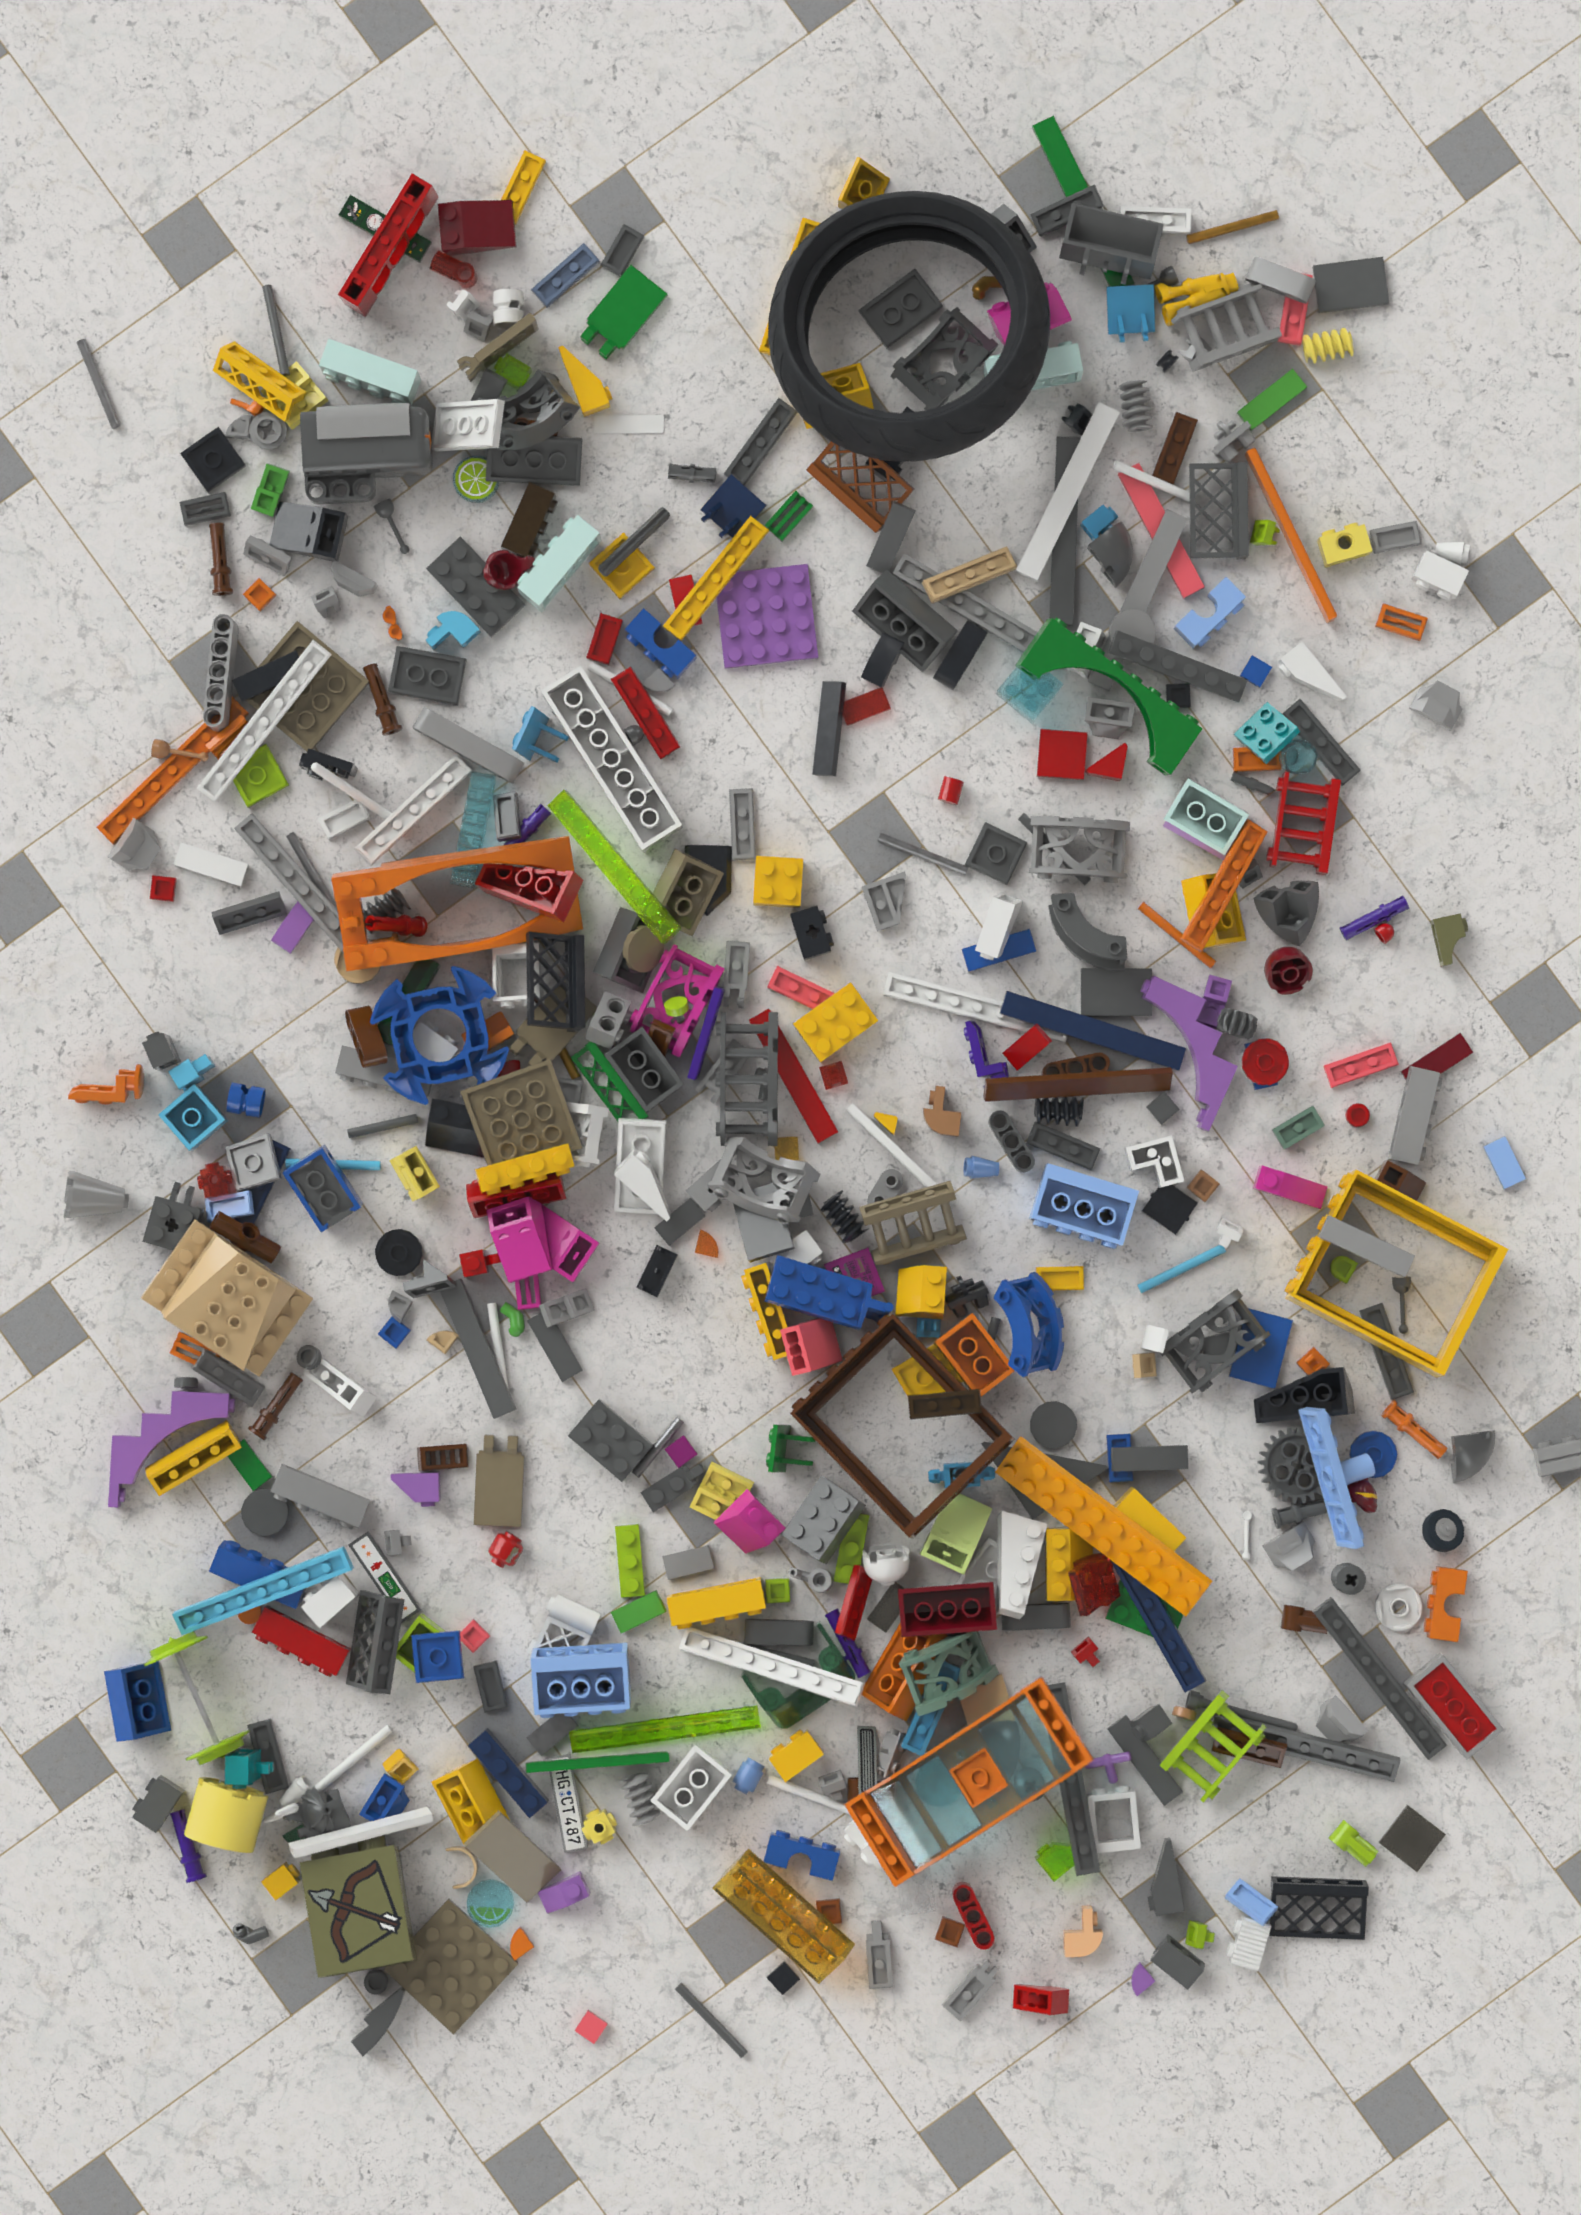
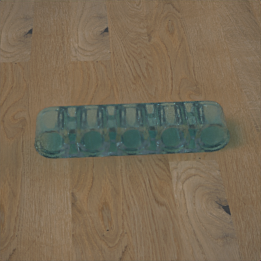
M472 771L456 852L483 848L496 775ZM479 864L453 867L450 884L474 889Z

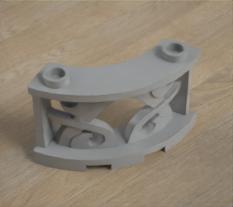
M1031 816L1033 842L1032 862L1029 873L1037 874V878L1051 879L1052 875L1104 878V882L1118 883V878H1127V874L1124 873L1126 831H1130V822L1111 819L1094 820V818ZM1044 828L1049 844L1043 845ZM1063 829L1068 830L1070 833L1069 838L1059 841L1058 838L1064 837L1061 835V831ZM1079 829H1084L1087 841L1098 849L1087 860L1079 863L1062 846L1072 842L1076 838ZM1098 831L1100 833V838L1097 840H1103L1102 844L1092 838L1093 832ZM1113 837H1114L1113 848H1112V847H1109V846H1110V844H1111V842H1112V839H1113ZM1053 848L1055 852L1048 854L1046 859L1053 858L1054 865L1042 866V850ZM1106 851L1113 853L1112 870H1107L1103 866L1105 861L1111 863V859L1104 855ZM1064 862L1072 869H1060V866ZM1096 863L1098 871L1086 870Z
M728 1137L724 1144L726 1146L725 1152L712 1181H709L707 1185L714 1191L713 1194L720 1199H726L748 1211L776 1219L783 1224H789V1222L798 1223L800 1220L799 1214L813 1182H818L821 1174L807 1161H795L780 1157L778 1161L768 1157L767 1151L756 1146L745 1137ZM735 1154L737 1155L736 1165L731 1164ZM751 1163V1164L757 1166V1169H756V1170H750L751 1167H750L749 1164ZM728 1170L737 1173V1175H730L728 1177V1180L734 1182L735 1185L733 1187L723 1181ZM765 1170L771 1172L772 1183L779 1190L757 1197L750 1188L747 1177H758ZM779 1176L786 1177L782 1183L777 1178ZM800 1182V1185H799L798 1189H797V1190L794 1189V1188L797 1186V1184ZM786 1194L794 1196L790 1207L780 1205L783 1202L789 1204L790 1199Z

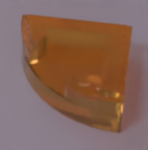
M700 1230L695 1253L718 1258L716 1241L709 1233Z

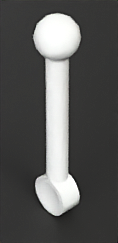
M1245 1511L1242 1514L1245 1520L1242 1559L1248 1561L1251 1558L1249 1553V1520L1252 1518V1513Z

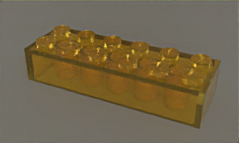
M749 1848L722 1874L712 1887L714 1891L818 1984L845 1960L855 1946L854 1942Z

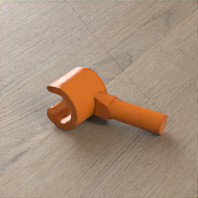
M233 398L230 401V404L244 408L253 416H257L265 409L255 400L250 405Z

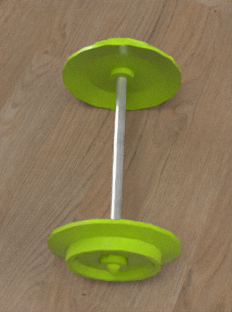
M195 1631L177 1639L170 1637L168 1643L149 1651L151 1658L144 1666L172 1654L175 1655L214 1743L185 1758L186 1761L197 1760L199 1765H202L219 1757L224 1759L227 1753L245 1745L243 1737L250 1730H245L219 1742L180 1653L181 1650L208 1638V1635L197 1637Z

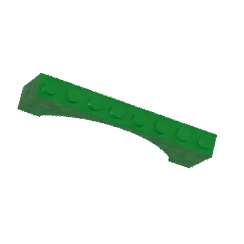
M1053 618L1047 619L1015 666L1032 679H1039L1042 674L1056 669L1081 668L1098 672L1117 682L1133 698L1143 716L1149 739V758L1146 762L1163 775H1171L1203 729L1197 725L1199 721L1189 714L1185 716L1179 712L1180 707L1172 701H1164L1160 698L1161 693L1156 689L1145 687L1141 684L1143 680L1137 675L1126 673L1122 670L1124 666L1114 659L1111 661L1107 659L1102 649L1095 645L1093 647L1088 645L1083 635L1078 632L1072 633L1066 629L1068 625L1059 618H1055V620Z

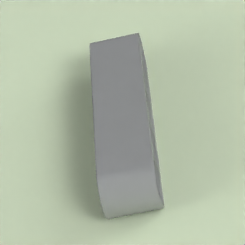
M226 614L216 616L212 624L203 711L205 724L215 732H221L229 725L233 690L232 680L234 679L239 631L236 622ZM225 623H230V628L227 631L222 632V625ZM222 646H228L227 652L219 655V649ZM225 669L224 676L217 678L218 670ZM222 691L223 697L218 701H214V695ZM215 715H221V719L218 723H211V720Z
M425 707L412 727L421 734L511 784L514 783L525 764L516 757Z

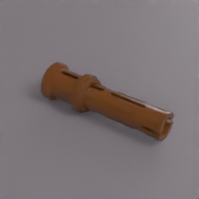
M211 523L209 528L213 568H211L210 575L213 576L214 582L212 595L233 594V589L230 587L229 575L232 572L230 567L227 566L224 523Z
M373 663L363 667V671L369 680L368 684L377 707L375 715L379 717L383 728L382 735L387 736L397 733L403 728L402 725L398 724L395 706L390 704L377 667L378 665Z
M290 1372V1375L277 1391L267 1408L259 1411L260 1416L253 1426L248 1427V1430L261 1439L266 1440V1434L273 1424L278 1423V1415L303 1379Z

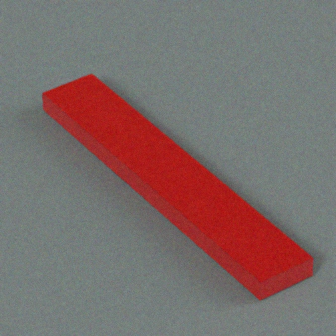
M770 1009L749 1019L750 1024H764V1022H768ZM778 1025V1074L817 1143H820L838 1133V1130ZM757 1034L762 1045L768 1046V1036Z

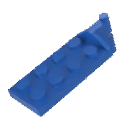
M777 1255L764 1300L774 1305L856 1330L861 1329L865 1318L875 1320L878 1323L886 1314L889 1315L894 1308L890 1302L885 1303L871 1298V1283Z

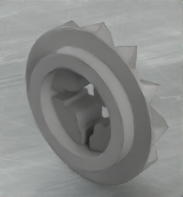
M262 412L251 421L249 434L252 441L261 449L272 450L280 446L284 439H286L287 426L283 420L272 412ZM272 422V430L276 434H269L265 440V432L259 427L268 428Z

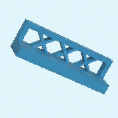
M944 1661L938 1676L949 1677L956 1682L961 1667ZM936 1682V1684H942V1691L947 1688L946 1682ZM944 1708L918 1716L917 1712H915L901 1747L920 1756L924 1755Z

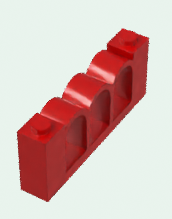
M412 173L338 293V296L346 306L364 317L367 316L378 298V294L386 285L392 269L395 268L403 257L409 241L416 235L425 217L428 216L439 198L433 186Z

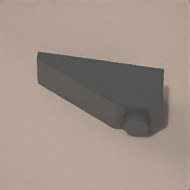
M1170 1838L1164 1839L1150 1889L1151 1896L1147 1897L1150 1911L1154 1910L1156 1916L1185 1911Z

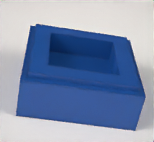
M1252 655L1240 677L1260 688L1272 667Z
M392 1316L378 1335L397 1349L411 1330Z

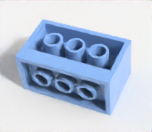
M1047 1163L1044 1167L1029 1219L1034 1220L1033 1225L1048 1228V1225L1057 1227L1056 1232L1071 1235V1232L1079 1234V1239L1089 1242L1098 1239L1102 1241V1246L1116 1249L1117 1246H1123L1139 1191ZM1061 1196L1066 1203L1065 1206H1061L1058 1209L1054 1199H1058ZM1084 1203L1088 1213H1084L1081 1216L1077 1206H1081ZM1107 1210L1111 1219L1106 1220L1104 1223L1100 1213H1104Z
M628 1642L533 1648L531 1654L534 1715H540L541 1718L554 1717V1714L564 1713V1716L570 1717L578 1715V1712L598 1715L602 1714V1711L612 1710V1713L618 1714L626 1712V1709H630L631 1686ZM602 1680H607L609 1683H603ZM578 1682H584L585 1685H580ZM554 1683H559L561 1686H556Z

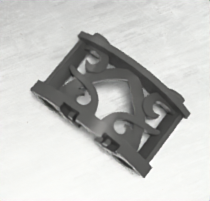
M958 307L952 311L946 310L938 319L940 323L910 355L905 359L903 357L899 358L893 365L895 370L890 377L893 379L897 378L926 405L924 410L944 405L950 395L955 391L957 392L971 378L969 375L978 366L981 367L999 345L993 338L989 339L960 312ZM953 321H956L966 330L962 340H957L959 335L958 328L953 334L948 332V327ZM969 334L982 346L967 341ZM940 335H942L943 340L934 342ZM943 349H956L953 364L957 374L954 376L949 372L943 371L931 374V352ZM961 350L964 351L962 357L966 356L968 358L966 363H960L958 360ZM923 354L922 363L916 361ZM914 367L917 372L911 375L907 369ZM923 375L924 379L918 381L915 377H921ZM937 378H944L946 380V384L940 385L938 382L939 379L935 382H933V380Z
M537 370L533 377L517 390L518 393L509 398L506 396L497 398L479 397L477 401L492 399L505 401L499 448L493 449L517 450L533 446L557 433L574 418L580 406L568 395L558 382L559 379L555 374ZM525 412H540L536 422L526 426L513 424L517 416Z
M1074 893L1052 894V905L1048 906L1050 919L1057 936H1059L1066 948L1078 959L1094 965L1093 967L1108 971H1124V964L1127 960L1126 937L1107 934L1092 926L1080 912Z
M1238 1289L1224 1297L1211 1309L1202 1313L1190 1322L1187 1327L1168 1339L1164 1352L1160 1353L1162 1357L1164 1355L1167 1356L1191 1388L1189 1390L1191 1394L1197 1390L1204 1392L1213 1385L1211 1380L1252 1349L1257 1352L1267 1344L1265 1339L1271 1334L1263 1329L1241 1300L1243 1295ZM1233 1308L1236 1310V1312L1239 1314L1242 1320L1237 1322ZM1221 1317L1223 1319V1324L1229 1322V1325L1225 1327H1217L1215 1325V1320ZM1246 1324L1255 1335V1338L1248 1342L1244 1341L1243 1335L1249 1332L1246 1330L1238 1331L1237 1327ZM1206 1325L1215 1332L1230 1331L1229 1342L1224 1355L1199 1353L1204 1345V1334L1201 1327ZM1191 1337L1199 1339V1345L1195 1351L1191 1350L1195 1346V1344L1192 1345L1189 1342ZM1236 1344L1245 1347L1233 1356ZM1176 1350L1182 1353L1183 1355L1189 1357L1186 1363L1182 1360V1358L1179 1356ZM1193 1360L1198 1361L1195 1365L1196 1372L1200 1367L1206 1371L1205 1375L1199 1380L1188 1368ZM1210 1363H1211V1364H1220V1363H1223L1221 1366H1219L1217 1369H1215V1370L1212 1372Z

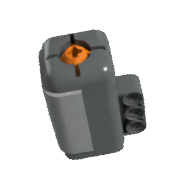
M410 403L359 404L317 407L316 411L300 412L305 492L309 500L314 504L369 502L376 494L375 478L424 476L432 470L431 421L427 412L421 407H412ZM341 485L347 488L346 494L341 497L336 496L335 489ZM361 485H369L370 492L367 495L358 494V489ZM315 487L323 488V494L318 498L311 496V491Z

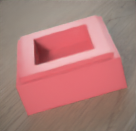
M474 1619L460 1632L461 1641L472 1653L490 1637Z
M588 2010L576 2027L575 2032L595 2044L608 2023Z

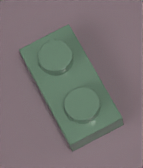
M1311 1106L1273 1128L1272 1131L1283 1150L1324 1127L1325 1124L1314 1106Z

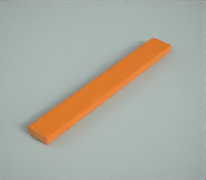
M1256 448L1246 451L1245 457L1326 623L1335 620L1337 614Z
M233 697L231 699L229 724L240 715L244 718L249 715ZM215 715L212 718L211 723H218L221 719V715ZM204 723L177 750L199 754L206 752L208 754L211 751L207 748L206 744L220 732L213 731ZM172 754L97 828L114 845L119 841L132 819L135 818L139 821L201 761L200 758Z

